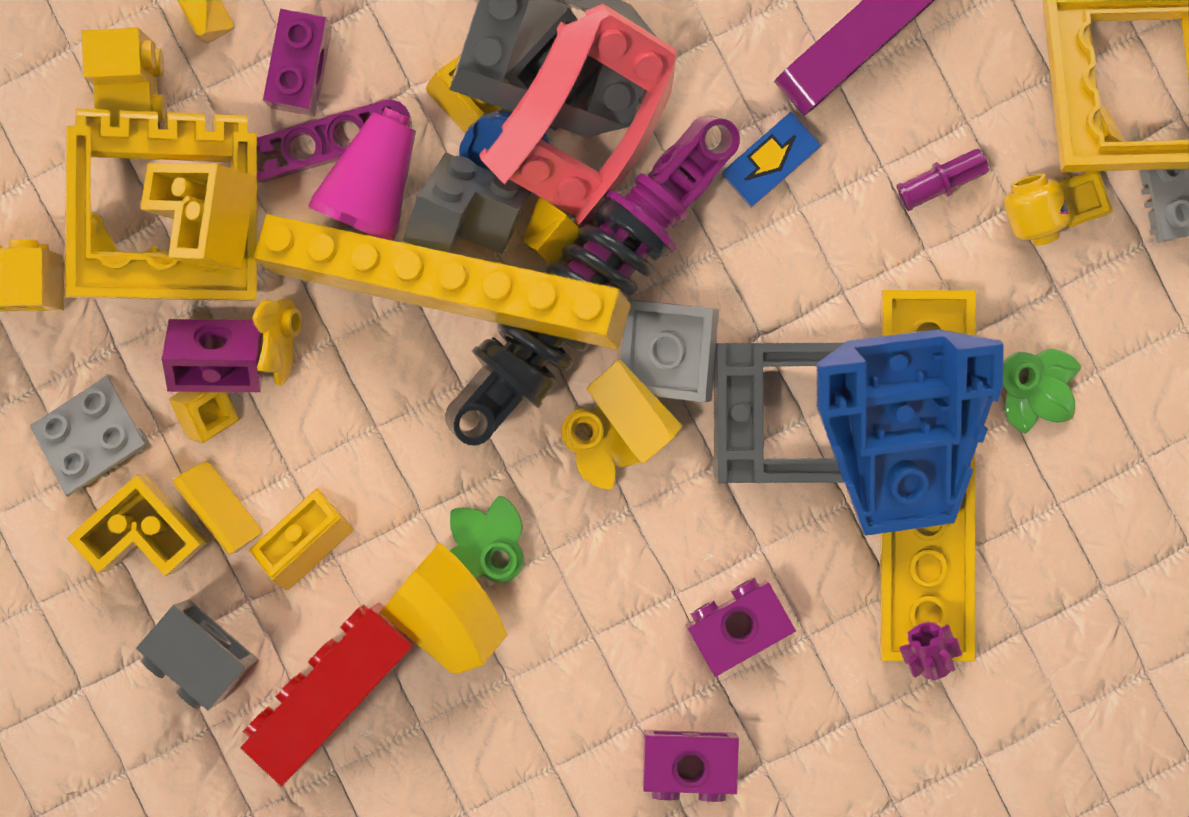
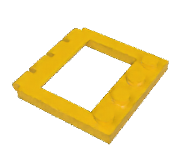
M1043 0L1061 172L1189 169V140L1104 141L1095 68V53L1091 33V22L1181 19L1189 80V0Z
M76 108L75 126L67 125L65 128V298L256 301L257 261L253 256L257 246V133L248 132L247 115L213 114L212 131H205V114L166 112L165 129H158V112L119 110L118 127H110V110ZM91 157L231 162L232 169L256 176L243 268H206L168 257L169 253L91 251Z

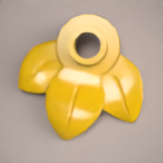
M266 299L259 304L252 318L258 331L263 333V346L257 369L260 372H273L275 384L282 386L288 380L292 370L294 358L293 340L300 333L302 317L292 300L279 299L277 302Z
M598 405L593 410L577 409L564 419L561 426L562 441L570 451L576 453L578 473L593 486L604 490H611L615 482V467L633 466L641 462L629 449ZM586 424L591 428L592 437L589 440L583 441L577 438L575 428L578 425Z

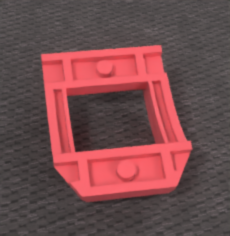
M604 4L585 11L586 16L567 25L563 22L559 24L556 28L558 34L544 64L524 97L502 125V134L489 150L484 148L479 155L483 163L504 184L511 180L575 216L578 226L592 220L595 216V210L607 198L606 194L610 190L615 191L646 147L671 95L677 57L674 47ZM587 55L647 90L630 127L599 172L541 139L566 100Z

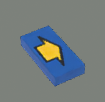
M789 112L723 170L721 175L749 207L752 208L815 153L821 145L794 114Z

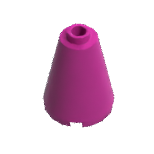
M386 107L382 115L373 112L312 195L308 207L375 237L394 241L398 233L416 134L415 130L408 127L411 118Z

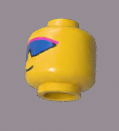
M1045 174L1030 175L1013 182L1010 185L1012 191L1005 196L1003 202L1014 236L1021 240H1032L1034 246L1046 245L1060 238L1059 231L1065 228L1071 220L1060 183L1056 180L1047 179Z

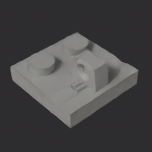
M628 300L631 307L623 332L621 355L623 363L655 397L711 402L719 308Z

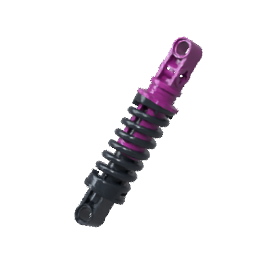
M701 116L695 119L676 143L661 155L648 175L640 173L634 179L636 186L631 188L630 193L623 196L610 190L606 194L607 198L595 210V218L600 227L597 228L588 224L582 226L578 231V236L583 247L572 243L565 245L562 249V255L567 265L564 266L556 262L551 263L546 267V274L616 288L628 295L635 294L638 286L631 276L636 270L644 276H650L654 272V267L646 258L650 256L657 261L661 256L665 257L669 253L674 252L676 245L669 236V233L672 231L671 229L675 228L677 222L684 223L689 217L686 209L704 193L714 176L737 152L740 145V133L737 127L727 119L714 116ZM717 126L721 132V141L715 149L709 150L705 143V137L710 128ZM498 323V332L506 344L503 346L502 343L493 337L492 339L483 340L478 347L475 346L472 349L473 354L483 367L448 405L445 413V421L448 428L461 442L467 445L476 446L485 443L521 400L538 409L541 407L543 399L556 386L557 382L555 376L545 366L548 361L565 371L573 366L572 358L561 347L564 343L581 352L587 350L589 343ZM471 410L479 411L480 420L478 425L468 431L461 430L460 420L462 416Z

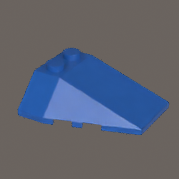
M939 329L849 340L817 363V410L861 530L865 536L955 523L973 472L970 464L978 442L983 443L988 430L984 426L992 402H998L1002 391L1004 344L1000 340Z

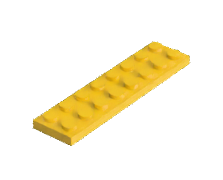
M976 290L881 291V336L937 329L976 336ZM975 453L970 464L973 472L955 523L880 534L881 661H904L900 647L909 644L907 632L921 623L932 622L938 624L941 628L949 625L953 637L958 639L962 655L953 658L954 662H975Z

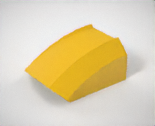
M441 542L412 572L380 611L381 615L452 674H460L483 666L508 635L499 614L478 581Z

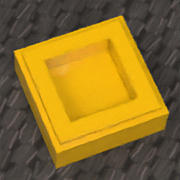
M1099 171L1087 172L1059 182L1071 215V220L1066 226L1067 229L1113 213Z

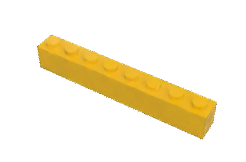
M266 214L253 256L256 261L273 274L619 350L631 307L629 301L616 288Z

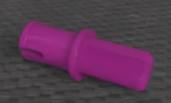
M974 149L942 165L938 162L933 163V169L904 183L897 184L896 188L907 211H911L913 208L942 194H945L947 197L953 195V189L989 172V165L980 149Z

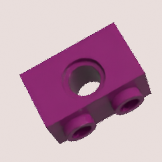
M280 8L263 101L271 109L315 117L332 26L327 17Z
M169 319L162 354L167 392L261 393L263 372L258 371L257 366L263 346V333L258 331L253 320Z
M755 577L731 590L734 597L720 606H717L713 600L690 613L693 621L686 624V627L714 677L796 632L767 580L758 584ZM742 611L747 613L751 619L750 629L742 636H732L726 631V620L730 614Z
M644 730L643 792H652V798L656 800H679L680 793H699L698 800L726 801V794H737L739 737L737 733ZM695 755L703 761L702 771L697 776L686 778L678 773V762L684 756Z

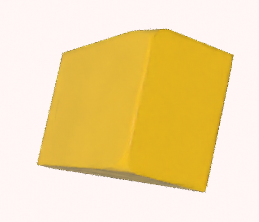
M620 358L586 388L629 449L643 464L666 446L682 428V424Z

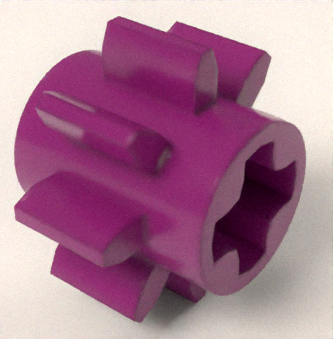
M925 622L907 632L909 644L901 646L900 652L914 678L922 674L923 677L934 681L955 671L953 658L961 656L962 650L958 639L953 637L949 625L941 628L936 623Z

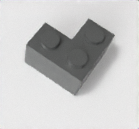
M445 152L417 196L403 241L415 246L450 253L460 236L503 254L515 232L530 191L511 180L504 184L493 172L475 165L472 160L463 156H453Z

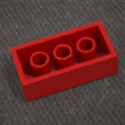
M380 602L370 609L365 604L358 607L340 626L346 633L345 636L338 643L333 638L326 642L308 661L314 669L307 676L299 672L275 696L281 702L275 711L268 706L243 730V733L249 738L240 749L281 787L416 644L380 614V611L384 608Z

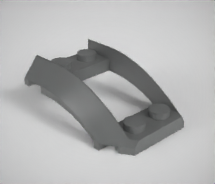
M529 0L477 1L449 90L514 111L528 90L505 83L503 79ZM554 0L584 12L604 4L656 36L633 6L622 0ZM601 63L585 111L563 103L551 125L584 137L627 128L633 121L643 88Z
M716 343L714 366V459H710L716 483H844L835 458H764L763 367L817 366L818 362L844 343Z

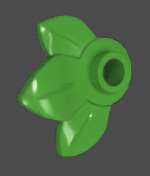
M1047 349L1036 356L1027 352H1016L1008 356L1003 362L1002 388L1007 393L1004 413L1008 422L1018 431L1026 434L1032 429L1038 417L1056 423L1071 420L1075 413V399L1072 390L1066 384L1080 371L1081 366L1079 362L1070 354L1056 349ZM1023 368H1027L1029 371L1028 378L1025 383L1021 384L1019 373Z
M498 496L491 504L487 514L477 509L465 507L451 510L450 528L458 546L449 551L461 561L475 578L485 576L487 579L497 583H504L514 579L520 573L524 564L523 551L518 544L523 524L515 506L505 497ZM496 551H504L508 554L509 564L506 567H499L494 563L493 557Z

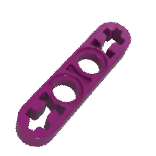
M390 99L257 137V149L263 155L277 153L273 144L281 141V152L288 162L287 166L280 167L281 163L278 158L266 161L264 163L265 170L259 173L257 171V183L271 181L338 161L347 149V147L339 146L334 140L335 129L342 123H354L360 131L364 125L361 120L362 117L368 115L370 117L373 112L382 115L385 107L411 118L408 125L411 129L412 117L406 106L399 101ZM300 135L310 136L315 142L314 154L306 160H297L290 153L291 142Z

